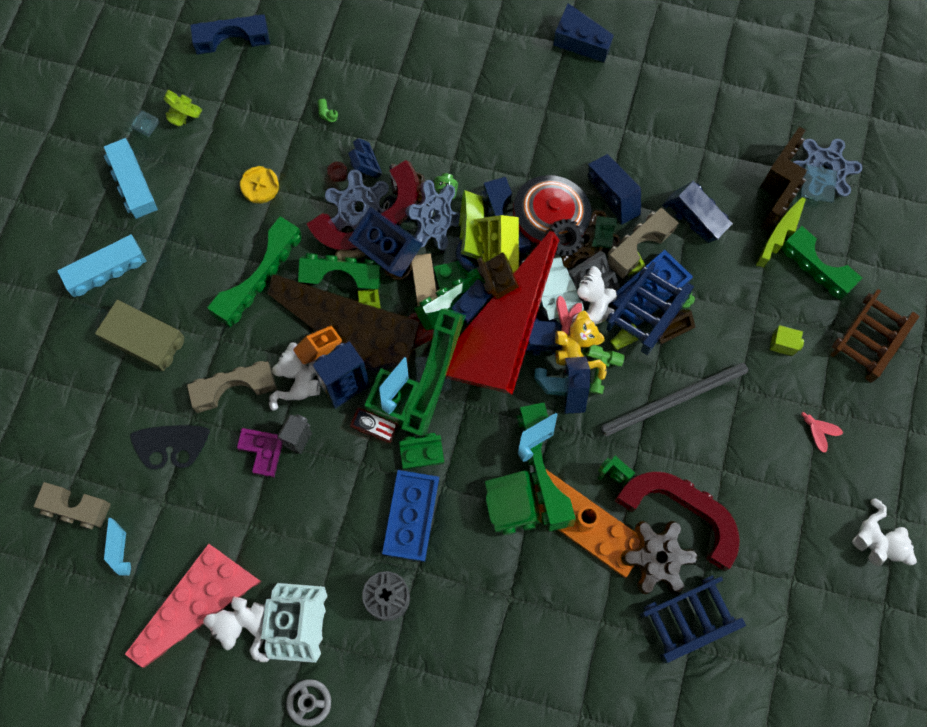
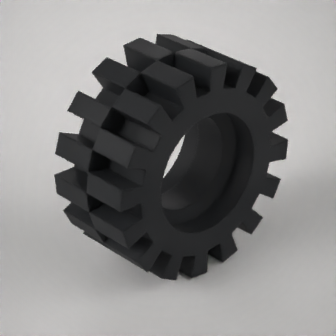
M572 219L556 221L546 230V234L551 231L557 237L561 230H566L571 235V241L568 245L558 243L555 253L557 256L572 255L582 247L581 243L584 242V238L581 236L584 235V232H580L582 227L580 225L577 226V222L571 221Z

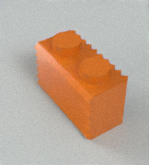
M327 326L324 329L307 335L293 348V351L299 360L306 365L322 355L329 354L342 342V339L332 326Z

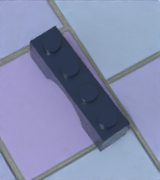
M265 14L191 25L192 42L197 54L216 52L217 46L223 40L230 37L243 38L252 47L270 44Z
M506 177L484 183L481 196L483 202L488 204L487 213L489 217L503 215V209L511 202L512 192ZM519 230V255L530 252L531 244L529 239Z

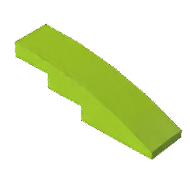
M464 190L459 226H461L460 240H462L461 254L478 259L482 257L483 246L478 241L480 233L478 225L474 224L473 219L484 218L482 196Z
M802 197L778 223L762 249L756 264L757 266L764 268L770 260L771 253L777 254L783 246L784 239H789L795 233L806 198Z

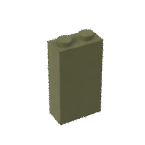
M116 300L95 333L102 341L163 372L166 367L171 365L174 354L177 350L181 349L185 338L179 330L119 300Z

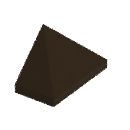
M690 309L680 310L660 337V344L696 328Z

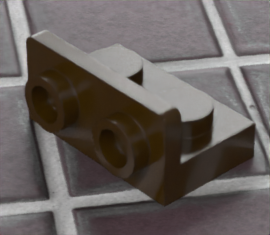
M504 252L487 262L481 257L477 259L479 264L477 269L485 280L483 285L488 294L492 293L499 299L519 288L509 260Z

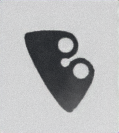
M192 425L161 426L135 431L130 434L139 458L149 469L157 470L166 465L168 461L166 449L169 446L174 449L171 453L172 463L179 468H186L192 465L200 455L209 437L210 429ZM187 451L190 455L189 460L186 463H179L176 459L178 452ZM154 452H159L163 455V461L158 465H153L150 462V456Z

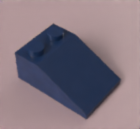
M372 207L368 209L348 240L389 273L402 277L423 245L422 242Z

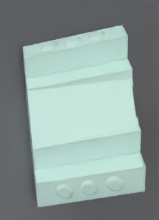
M559 255L554 256L538 309L539 316H546L549 320L559 318L556 308L558 296L564 298L568 312L577 303L582 304V311H584L583 303L578 298L577 289L567 268L563 266L562 258Z
M277 583L272 590L271 599H266L261 639L266 640L265 652L268 659L316 663L321 655L319 644L323 639L322 624L326 612L323 603L328 597L325 587Z

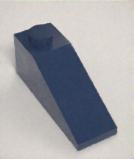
M565 358L564 412L565 414L586 412L590 389V367L587 358Z

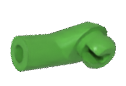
M319 99L317 101L319 116L329 123L335 122L338 117L337 111L328 110L327 101Z

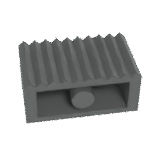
M296 414V416L289 415L278 435L284 447L299 454L303 453L302 450H305L304 447L307 446L306 443H308V439H311L310 436L312 435L309 428L311 425L307 423L308 420L299 414Z

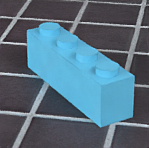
M124 138L104 146L107 153L104 155L108 166L112 165L113 170L110 172L115 182L118 181L120 184L117 186L121 197L125 196L126 202L123 203L127 212H132L137 219L158 210L127 139Z
M129 235L57 271L67 291L73 297L84 295L94 287L104 285L106 281L112 278L122 276L128 270L140 267L147 261L134 237Z

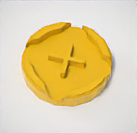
M257 166L250 168L243 174V178L240 180V188L247 200L252 203L261 204L270 201L276 196L279 182L273 170Z

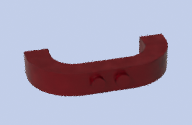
M407 160L389 170L397 184L398 196L394 205L381 213L397 225H400L408 218L406 208L412 204L417 205L419 199V180L413 166ZM322 213L307 223L312 234L324 245L341 250L357 249L354 244L348 241L353 232L344 233L337 229L328 214Z
M665 472L644 473L633 478L615 499L616 503L633 513L643 497L648 494L660 493L668 496L707 521L712 527L715 542L706 560L724 572L732 567L738 554L740 542L737 525L725 507L715 501L708 492H701L696 489L695 485L689 480H682L675 475Z

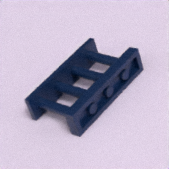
M653 261L649 267L645 266L639 274L640 279L618 309L615 312L611 311L606 319L608 322L606 330L610 332L613 326L617 325L641 340L640 343L643 344L641 352L647 356L690 297L694 288L688 282L683 288H677L653 273L656 264ZM647 280H650L673 294L675 300L672 303H666L642 287ZM638 294L661 308L665 314L662 318H655L631 303ZM627 309L651 324L653 330L650 334L648 332L645 334L620 317Z
M712 575L701 580L703 585L658 606L654 602L643 607L645 612L640 614L641 618L650 615L665 648L663 650L665 653L659 655L663 664L669 663L746 626L743 618L735 619L734 616L731 617L715 585L723 581L722 577L715 579ZM708 588L723 618V626L715 628L714 625L712 626L696 594ZM687 597L704 628L702 630L704 634L697 638L695 634L692 635L677 604L678 601ZM667 606L670 607L685 638L683 639L684 644L678 647L675 643H672L657 612Z

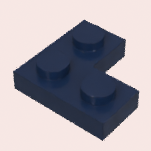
M360 138L356 139L353 142L356 149L348 153L351 159V166L366 175L375 178L380 177L382 172L370 143Z

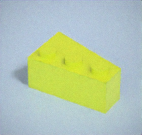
M499 215L473 219L474 224L478 225L480 233L478 241L483 246V260L487 262L504 252L514 273L519 268V217Z

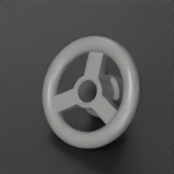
M313 679L303 680L295 684L287 696L286 707L288 714L294 722L302 726H314L322 722L331 708V696L326 686ZM307 686L319 689L324 696V700H316V697L308 692ZM300 690L302 695L298 700L299 711L296 713L293 707V700L296 693ZM307 698H310L312 700V705L310 707L305 706V700ZM315 707L323 708L317 717L303 719L305 713L313 711Z

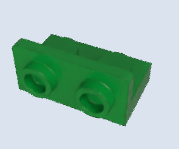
M436 433L425 434L423 438L416 439L415 436L403 438V441H399L403 470L445 464L441 435L436 436Z
M615 455L612 460L607 458L598 469L600 474L597 478L601 480L609 472L611 474L610 478L614 482L625 485L635 472Z

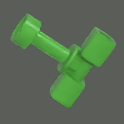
M596 345L583 347V356L594 360L600 359L606 364V367H609V364L622 366L624 362L623 354L614 351L605 352L602 347ZM596 368L593 383H590L589 392L603 395L604 386L601 385L602 380L597 377L599 369Z

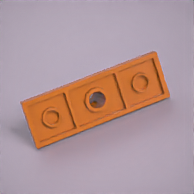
M546 470L554 485L571 499L576 518L573 527L558 529V531L626 578L634 565L627 566L623 564L621 554L628 549H637L640 545L639 536L635 531ZM534 485L535 494H536V492H539V490H538V486H537V485ZM538 504L541 516V512H544L542 504ZM581 516H587L591 524L585 523Z

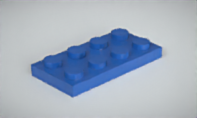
M666 250L652 260L656 263L653 273L677 288L684 287L693 278ZM640 272L616 292L617 299L614 302H610L616 310L640 279ZM647 280L642 287L665 302L673 296V294L650 280ZM638 294L631 302L650 315L659 309V307ZM627 309L622 314L630 324L633 323L636 327L645 321Z
M397 471L382 555L425 562L439 484L438 476Z

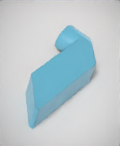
M405 357L379 387L382 410L388 414H391L397 405L392 401L393 397L409 379Z
M535 369L534 378L546 394L565 396V378L547 377L546 369Z
M557 413L522 432L518 455L523 462L533 456L531 448L553 436Z
M109 518L104 560L118 575L129 576L131 564L130 562H123L126 532L114 519Z

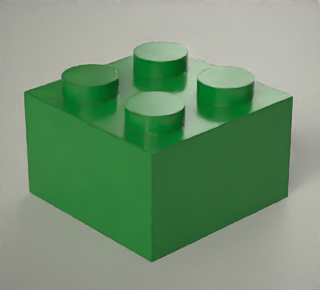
M380 369L365 403L366 412L402 426L419 383L408 379L393 397L392 401L397 405L393 412L388 414L382 410L379 387L392 372Z

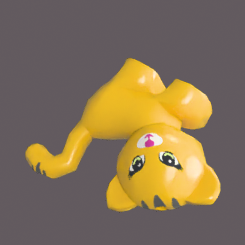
M586 311L578 313L575 321L570 326L569 336L563 331L555 332V343L562 345V350L556 351L557 364L565 366V358L584 357L581 353V347L599 345L605 341L603 335L599 333L598 327L589 318ZM600 359L588 361L590 369H599L597 377L600 380L605 379L607 374L606 364Z

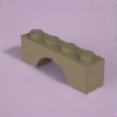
M662 208L656 213L654 211L651 212L644 224L639 223L631 236L627 234L621 240L620 246H614L607 255L609 257L607 261L609 267L624 279L636 268L640 260L637 245L644 241L663 243L674 232L678 222Z
M258 361L250 367H238L233 369V372L226 374L217 373L212 378H200L194 380L191 384H187L192 408L197 413L217 408L221 395L233 386H246L252 389L257 396L277 390L269 362Z

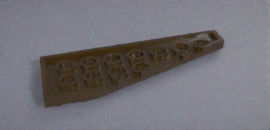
M272 275L267 294L316 331L332 326L342 339L341 343L346 344L350 341L363 360L366 369L378 373L380 369L393 372L404 357L407 360L408 368L421 321L279 275Z

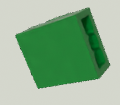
M521 471L485 481L487 489L486 502L495 532L503 533L504 536L516 533V529L531 530L536 528V524L542 523L531 473Z

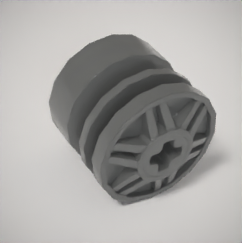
M389 571L379 572L371 576L365 583L362 592L363 603L367 611L376 619L385 622L394 621L402 617L407 611L410 603V591L404 579L398 574ZM384 590L392 593L389 596V601H385L384 598L380 599Z

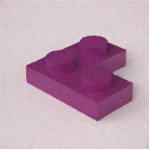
M242 428L237 449L257 453L252 473L275 477L282 448L278 435Z

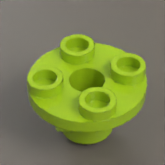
M167 90L164 100L171 107L165 114L166 119L171 124L182 126L186 124L187 116L194 118L200 116L202 109L197 105L191 104L192 100L185 95L179 97L174 92Z

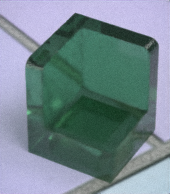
M596 217L592 246L612 247L617 219Z

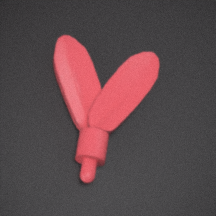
M558 296L556 308L562 325L561 331L569 336L572 318L582 311V304L577 303L573 305L568 312L564 298Z
M805 412L801 413L804 417L803 420L810 426L816 447L821 452L825 453L828 449L824 433L831 436L843 434V431L838 426L815 420L810 414L807 415Z

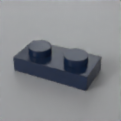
M477 279L451 310L466 315L464 322L468 323L493 294H488L483 282Z

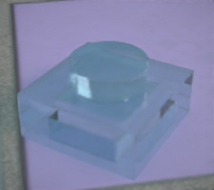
M141 111L131 125L133 129L150 136L160 122L158 118Z

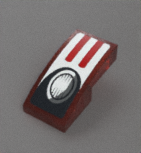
M357 408L349 427L386 443H391L398 424L370 411Z

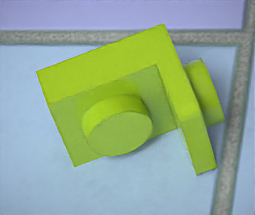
M378 289L358 291L359 302L381 308Z

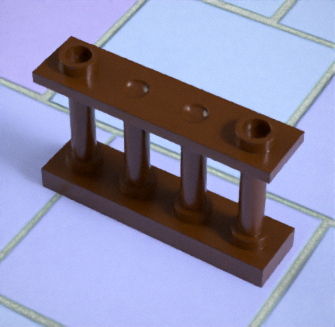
M879 289L873 294L869 292L862 301L864 306L842 338L838 337L831 346L834 350L830 354V356L834 357L842 351L866 367L868 374L865 379L870 383L880 377L920 317L915 312L910 313L907 317L905 315L901 316L876 300L881 292ZM871 306L895 321L896 325L899 326L896 331L889 330L866 314ZM861 321L885 336L886 340L889 341L886 346L879 345L856 329ZM850 336L875 351L878 356L876 362L874 360L870 361L846 345Z

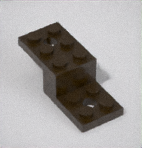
M800 126L760 185V188L779 199L760 227L765 231H768L771 225L776 226L807 180L803 178L807 170L791 161L805 140L802 136L806 130Z

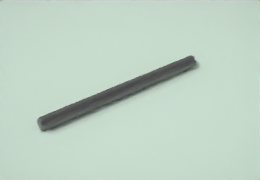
M740 363L601 426V431L604 436H609L740 377L748 372V368L745 363Z

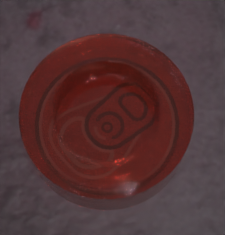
M333 162L328 166V176L332 181L340 182L346 178L347 169L342 162Z

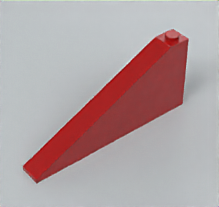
M550 231L514 272L519 288L499 299L494 296L458 337L445 377L446 379L513 394L559 243V238L554 232Z

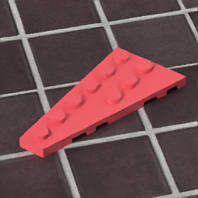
M208 544L125 655L145 668L177 642L186 638L192 631L201 627L207 615L217 614L224 610L226 606L231 604L233 596H243L261 581Z

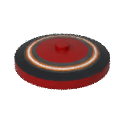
M545 175L529 180L519 189L513 204V216L519 217V230L522 234L539 245L547 235L546 230L549 229V226L562 219L576 221V225L582 227L580 232L585 234L591 220V206L586 194L575 183L563 177ZM566 230L559 232V243L568 245L571 241L570 233Z

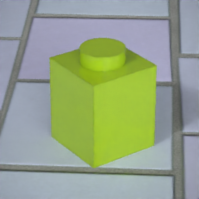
M779 325L773 331L769 350L794 356L803 348V331Z

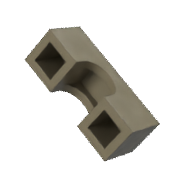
M43 483L34 504L35 508L41 510L39 514L51 518L54 514L61 516L60 520L71 524L76 520L81 522L80 526L88 529H93L94 526L102 527L111 503L84 494L81 502L76 507L70 508L68 505L70 491L49 483Z

